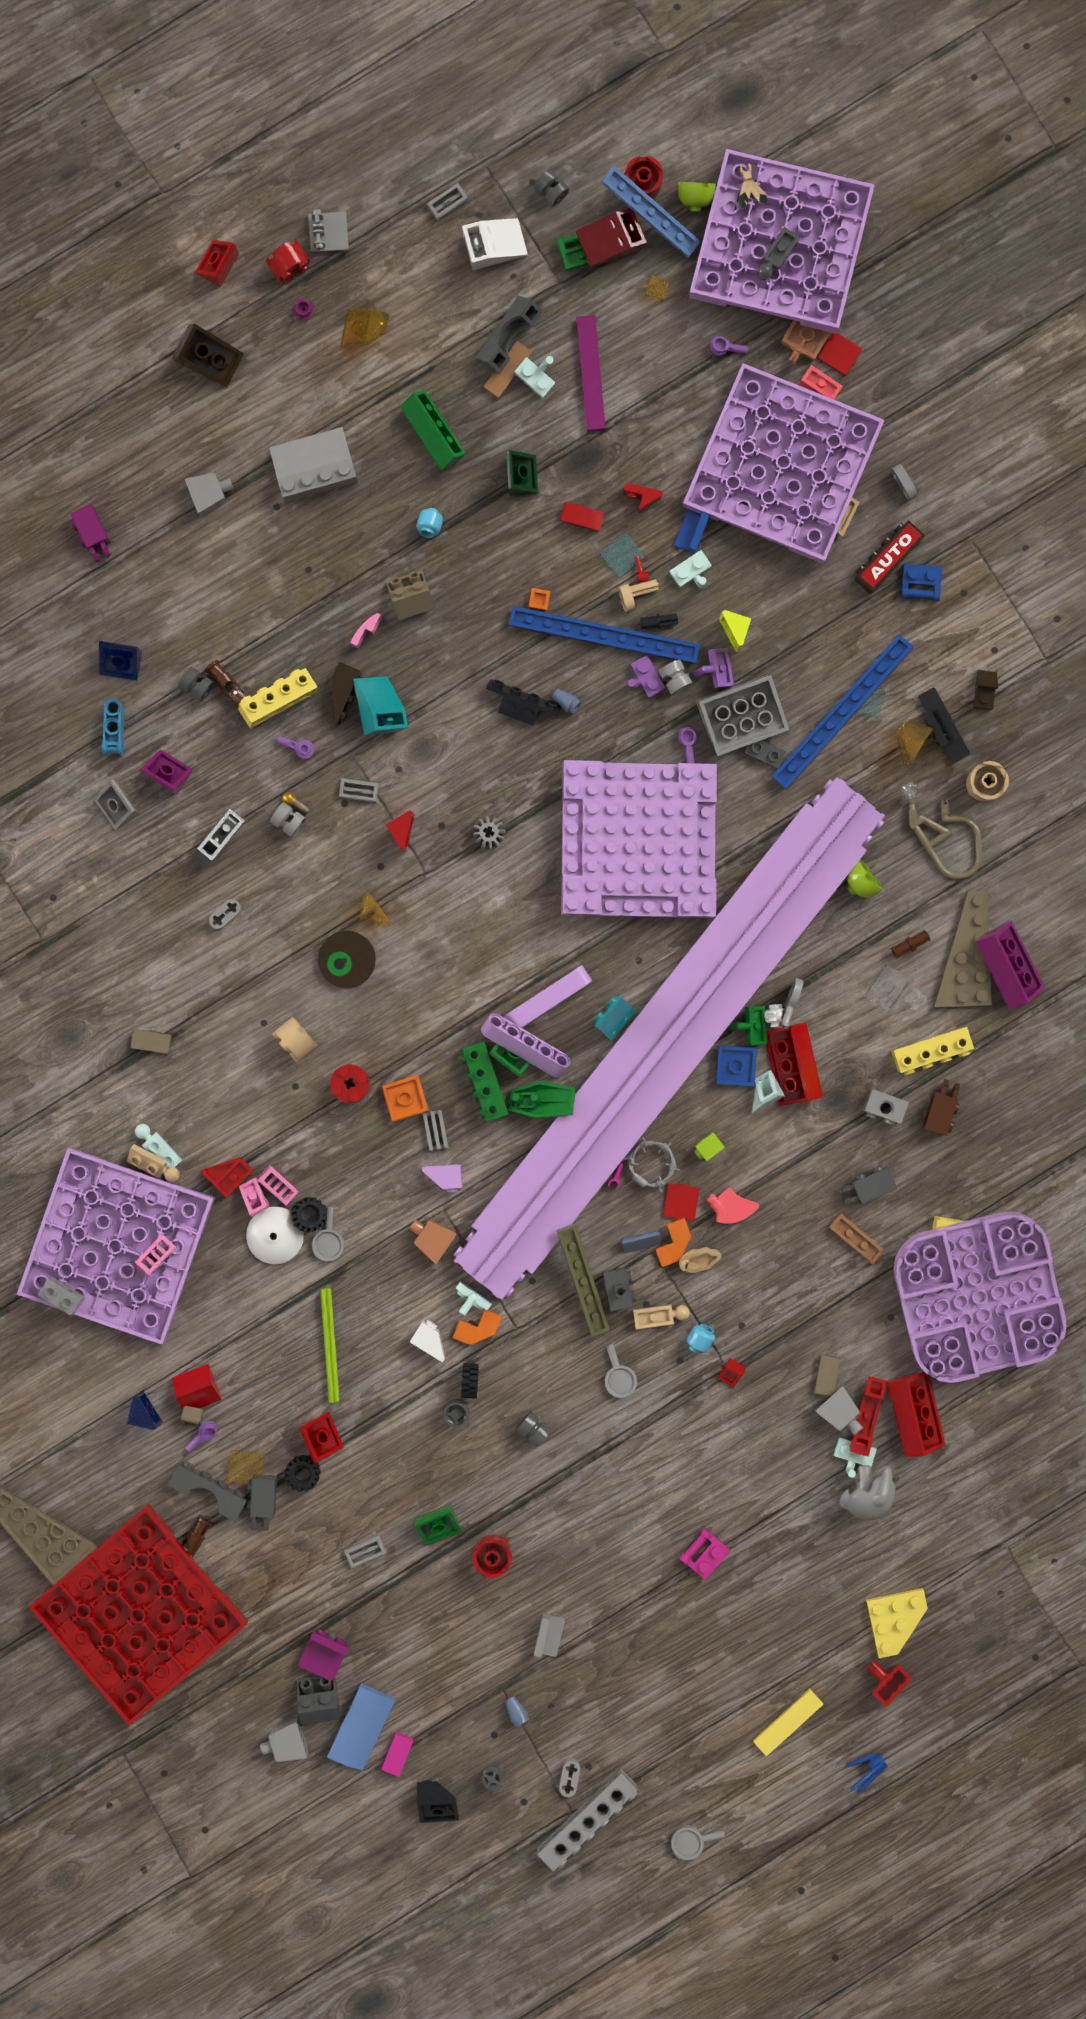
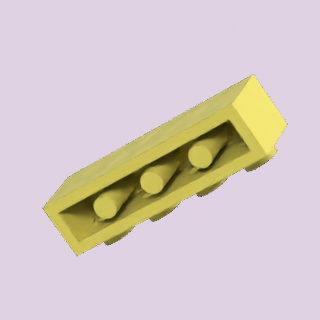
M306 668L301 671L297 669L290 673L288 678H280L273 683V686L269 688L263 687L257 691L256 695L243 698L240 701L238 710L251 729L316 693L317 685Z
M963 1027L893 1050L891 1053L898 1073L904 1072V1075L914 1073V1068L922 1066V1069L934 1066L933 1062L939 1060L941 1063L952 1060L951 1056L957 1054L959 1057L969 1055V1050L974 1049L968 1028Z

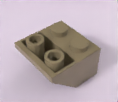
M422 570L411 572L409 575L396 577L386 582L398 621L435 609Z

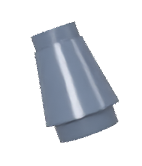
M557 689L552 695V698L567 713L575 714L581 705V701L578 700L579 697L563 690Z
M515 1696L504 1701L511 1723H514L515 1727L529 1720L528 1712Z

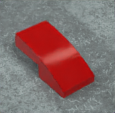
M565 502L560 521L575 527L581 526L599 532L604 513Z

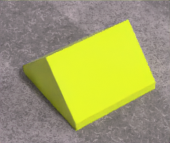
M724 610L719 620L737 653L741 650L751 618Z

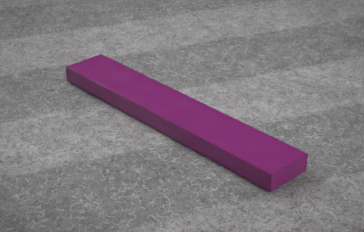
M595 315L576 317L586 431L605 430Z

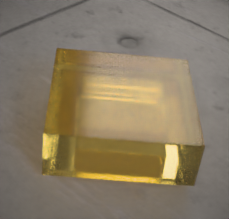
M651 276L645 296L664 301L669 281Z

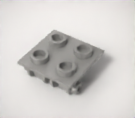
M316 209L313 210V214H308L311 252L349 250L346 212L321 213V210Z

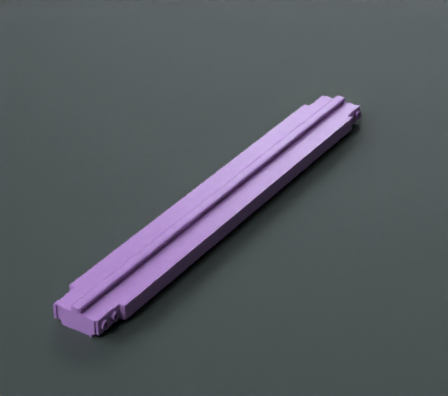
M837 777L834 781L830 779L823 787L826 791L822 796L818 794L811 802L814 806L812 807L806 803L577 1091L573 1115L559 1116L554 1120L474 1221L472 1227L477 1231L476 1233L472 1231L465 1239L468 1243L464 1248L460 1246L453 1254L456 1257L454 1262L459 1263L475 1280L492 1291L494 1296L503 1299L504 1296L508 1298L514 1291L512 1286L515 1282L518 1281L520 1283L526 1276L525 1270L533 1274L559 1241L556 1230L571 1225L851 872L853 867L866 853L867 850L861 845H867L872 838L871 832L874 829L878 831L883 825L884 821L882 819L885 815L876 811L874 806L867 802L861 794L848 787L842 779Z

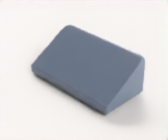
M654 1230L623 1238L621 1243L624 1253L660 1245L661 1240L659 1231Z

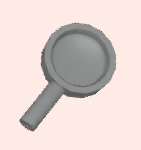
M799 978L794 979L786 999V1010L781 1027L784 1029L789 1027L793 1010L801 994L804 981Z
M326 1207L327 1220L325 1221V1229L318 1232L312 1241V1250L315 1256L327 1262L339 1258L345 1247L344 1238L338 1231L333 1229V1207Z
M609 1344L606 1348L612 1368L606 1373L605 1387L612 1396L625 1398L635 1391L637 1377L629 1366L619 1364L614 1345Z
M680 1826L672 1834L671 1848L680 1859H695L702 1853L704 1843L725 1838L724 1830L702 1835L694 1826Z

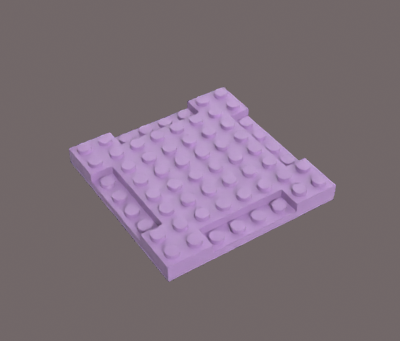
M726 149L689 298L726 307V304L754 310L799 321L802 326L837 334L875 185ZM750 163L752 166V180L766 194L767 203H759L750 194L748 204L745 208L741 209L738 200L744 181L739 170L742 165L743 171H748L747 166ZM786 227L798 235L800 241L778 271L772 268V276L767 280H763L757 274L759 266L766 264L762 261L763 256L782 229Z
M742 363L684 499L683 507L701 515L702 512L708 513L711 519L721 520L788 547L792 552L824 564L884 424V419Z
M564 760L562 779L561 915L715 918L717 764H640Z
M67 1148L17 1295L57 1308L38 1296L47 1279L54 1277L85 1296L75 1315L163 1345L166 1342L179 1298L215 1197L111 1163L105 1159L73 1148ZM163 1235L176 1248L156 1271L148 1277L135 1265V1262ZM162 1242L158 1244L165 1251L168 1250V1248ZM155 1248L153 1250L160 1257L163 1256V1254L158 1249ZM151 1254L148 1255L154 1263L158 1261ZM146 1260L143 1261L149 1269L152 1267Z

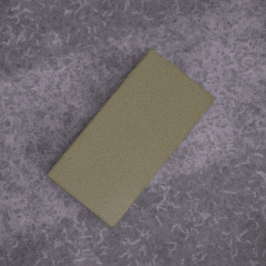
M133 1029L130 1048L169 1054L172 1035Z
M820 1355L814 1393L827 1396L834 1394L840 1358Z

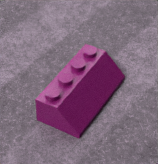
M1012 920L985 933L976 941L978 949L982 953L986 965L990 969L1009 1009L1028 1004L1045 988Z

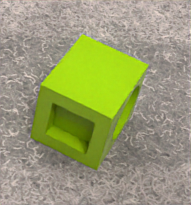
M711 1132L694 1145L696 1148L694 1152L700 1160L704 1158L705 1161H708L723 1150L725 1146L714 1132Z

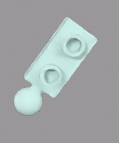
M139 1124L135 1128V1135L139 1139L146 1140L142 1144L145 1150L166 1160L167 1168L175 1167L182 1161L181 1157L157 1132L153 1135L150 1134L148 1125Z

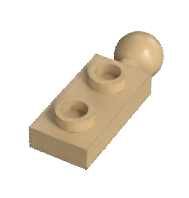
M135 1144L130 1148L127 1159L128 1163L159 1179L163 1175L169 1182H175L179 1179V1170L175 1167L167 1168L166 1160Z
M671 1304L633 1309L635 1328L642 1329L674 1324L673 1318L682 1321L686 1320L689 1317L690 1311L684 1305H679L675 1310H672Z

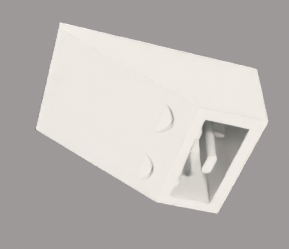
M518 218L479 221L462 226L473 270L528 256Z

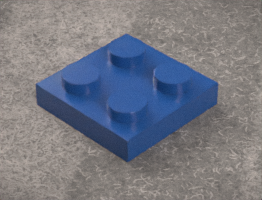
M718 1046L716 1084L755 1086L757 1048Z

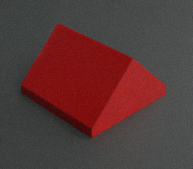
M212 240L195 273L221 287L239 255L236 245L232 242Z
M407 811L386 824L402 852L407 851L415 817L413 811Z
M209 1363L172 1377L175 1396L182 1409L184 1406L202 1408L222 1400Z
M329 1412L306 1421L299 1427L314 1463L344 1448Z

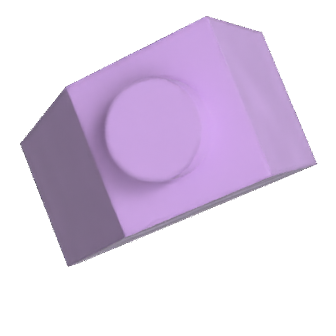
M461 1164L422 1167V1171L442 1189H447V1192H459L458 1188L463 1187Z

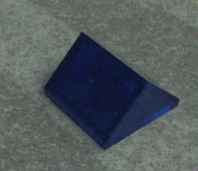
M99 641V674L137 680L142 651L135 646Z
M141 1390L132 1398L127 1424L152 1430L160 1426L163 1420L145 1392Z

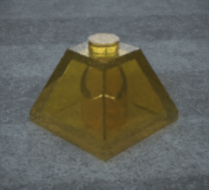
M372 306L348 310L340 347L350 348L369 345L384 335L388 326L389 314Z
M909 720L906 724H901L897 731L899 733L897 741L903 765L907 767L914 761L930 734L931 727Z

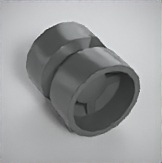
M551 169L546 170L533 186L541 196L545 195V200L552 207L557 206L566 197L570 189L563 181H558V176Z
M190 667L184 673L178 683V688L186 693L191 692V696L200 703L205 700L214 686L212 680L206 676L201 677V673L193 667Z
M460 1399L449 1401L444 1409V1421L453 1428L463 1426L468 1419L469 1407L466 1402Z
M530 1411L518 1424L515 1431L522 1437L527 1436V1441L536 1448L546 1438L551 1428L545 1423H538L539 1418Z

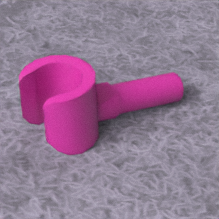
M623 1163L618 1165L614 1177L609 1179L608 1187L612 1181H616L617 1186L615 1190L619 1188V1177L624 1165Z

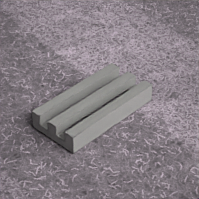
M456 183L428 202L427 207L438 222L469 201V198L459 183ZM457 190L459 191L457 194H455V195L452 196L451 198L447 199L446 201H444L442 204H440L438 207H436V208L434 209V207H433L434 205H436L437 203H439L440 201H442L443 199H445L446 197H448L449 195H451V194L454 193L455 191H457ZM462 196L461 199H459L458 201H456L455 203H453L452 205H450L449 207H447L446 209H444L446 206H448L449 204H451L452 202H454L455 200H457L458 198H460V197Z
M341 778L339 798L377 803L379 783ZM344 784H355L375 788L373 791L359 788L344 787ZM343 791L371 794L373 798L343 794Z
M442 1110L424 1113L423 1119L429 1151L448 1148ZM436 1114L439 1115V1121L444 1144L440 1145L437 1130V1124L435 1119ZM427 1116H431L436 1146L432 1144Z
M379 1534L344 1549V1553L352 1569L386 1554L387 1550ZM375 1541L378 1542L377 1544L370 1546L364 1550H361L357 1553H354L352 1555L349 1554L350 1552L362 1548ZM379 1547L381 1549V1551L371 1554L358 1561H352V1559L359 1557L363 1554H366Z

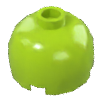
M678 182L679 200L684 206L690 207V211H701V207H708L713 202L716 184Z
M859 860L847 875L846 880L849 885L846 887L852 895L857 894L862 898H870L877 895L883 887L862 860Z

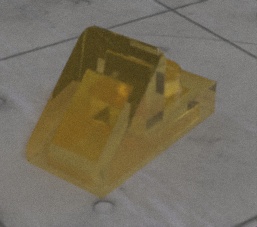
M368 891L364 892L360 920L362 921L374 912L373 918L378 925L383 924L386 927L391 921Z

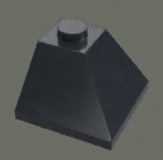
M424 1780L417 1782V1806L420 1823L459 1820L456 1797L437 1781Z

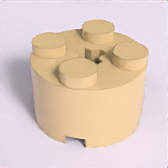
M985 761L974 767L969 772L966 780L969 795L981 802H990L997 799L1007 790L1009 784L1007 772L1001 764L994 761ZM986 778H988V781L991 782V784H989L988 786L986 785V782H984Z
M293 1016L272 1033L279 1041V1044L285 1051L290 1053V1056L296 1062L300 1061L317 1046V1043Z

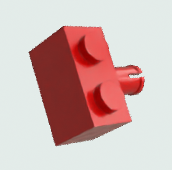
M874 1660L871 1664L877 1671L871 1665L867 1670L880 1681V1685L872 1694L887 1707L913 1678L899 1664L891 1673H887Z

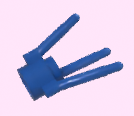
M871 1753L866 1757L846 1764L847 1767L868 1760L871 1761L868 1763L871 1771L851 1787L852 1791L865 1782L858 1789V1793H861L879 1774L885 1771L884 1769L888 1766L880 1754L875 1756L874 1753Z

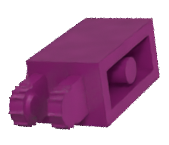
M92 504L70 513L73 518L70 522L74 530H78L81 535L78 539L82 547H86L91 552L95 562L100 561V557L96 552V549L102 547L104 555L107 558L110 557L111 554L106 544L111 541Z

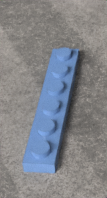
M614 165L611 166L601 180V183L687 258L690 257L701 241Z

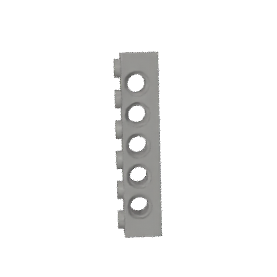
M620 1768L537 1848V1855L552 1871L557 1867L559 1869L563 1867L567 1862L566 1859L571 1854L575 1855L580 1850V1845L584 1841H590L595 1835L594 1832L599 1827L603 1828L609 1822V1817L613 1814H618L623 1808L622 1805L627 1800L631 1801L634 1799L638 1791L637 1784ZM617 1790L622 1794L619 1797H613L611 1795L612 1792ZM600 1804L607 1805V1809L604 1811L599 1810L597 1807ZM589 1817L594 1821L591 1824H586L584 1819ZM572 1831L579 1832V1836L575 1838L569 1834ZM562 1844L566 1848L563 1851H558L555 1847Z

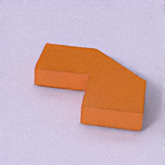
M685 1217L667 1223L673 1242L655 1248L662 1267L680 1261L688 1245L691 1233Z
M484 1309L478 1326L460 1319L452 1338L472 1345L496 1334L502 1315Z

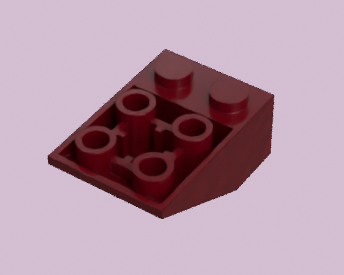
M631 208L610 214L575 231L590 267L638 253L647 243L636 215Z

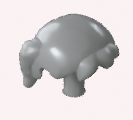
M861 1465L857 1468L859 1482L856 1483L857 1489L849 1494L847 1489L842 1494L839 1503L843 1509L848 1510L855 1517L864 1520H876L885 1516L895 1501L896 1486L892 1481L891 1467H885L881 1476L873 1481L872 1467L870 1465Z

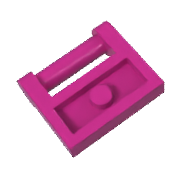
M703 1528L700 1532L701 1535L685 1554L682 1553L679 1558L706 1580L727 1556L730 1549L707 1529ZM707 1539L710 1540L709 1545L693 1561L691 1557Z

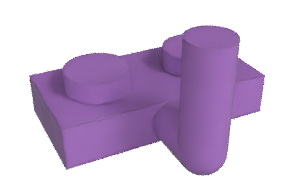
M728 648L709 650L710 665L702 666L692 671V676L695 678L706 673H712L714 689L734 686Z
M648 655L630 664L637 679H630L628 681V689L633 690L641 685L648 698L666 689Z

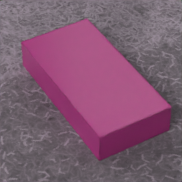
M396 1732L381 1770L399 1777L414 1739Z

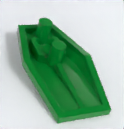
M539 1081L511 1089L508 1111L536 1119L573 1115L576 1088Z

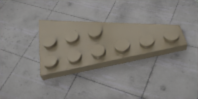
M968 891L966 893L959 923L956 927L954 940L949 951L933 1008L992 1005L991 971L987 967L986 961L976 943L980 937L989 932L987 891Z
M0 1486V1523L53 1585L98 1548L97 1544Z

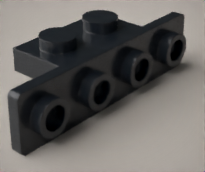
M490 680L486 687L487 690L503 695L498 713L532 726L536 722L539 710L558 716L561 706L553 700H544L537 694L523 692L519 687L507 686L500 680Z
M932 688L919 695L918 698L926 711L923 720L928 729L932 728L934 732L932 737L935 743L945 747L953 763L969 756L970 751L936 688Z

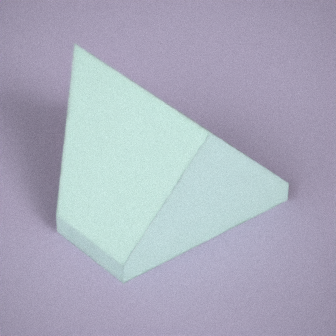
M771 1070L755 1078L756 1085L752 1114L785 1096Z

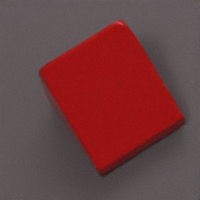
M729 1358L717 1378L734 1388L743 1376L746 1368L732 1358Z

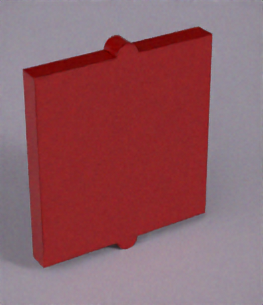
M833 333L828 342L824 343V348L817 359L846 376L852 365L856 364V359L862 348L840 334Z
M668 1183L663 1216L677 1218V1220L685 1217V1220L695 1221L700 1188L686 1186L685 1183L682 1185Z

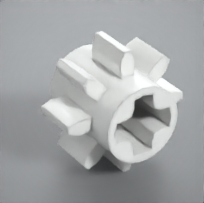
M782 1004L769 1005V1009L765 1011L764 1017L767 1023H771V1028L781 1027L786 1008H782Z

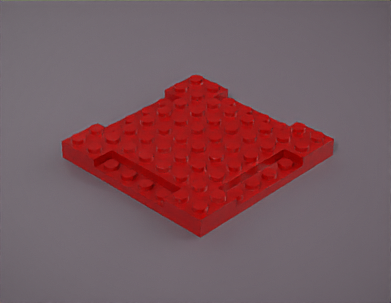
M147 1504L29 1606L31 1611L128 1725L133 1723L249 1622L226 1593H222L174 1537V1532L150 1504ZM164 1585H168V1586H170V1588H169V1590H168V1589H166V1588L163 1587V1586H164Z

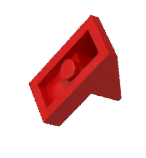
M625 483L623 495H627L626 497L632 500L640 498L639 513L661 500L663 491Z

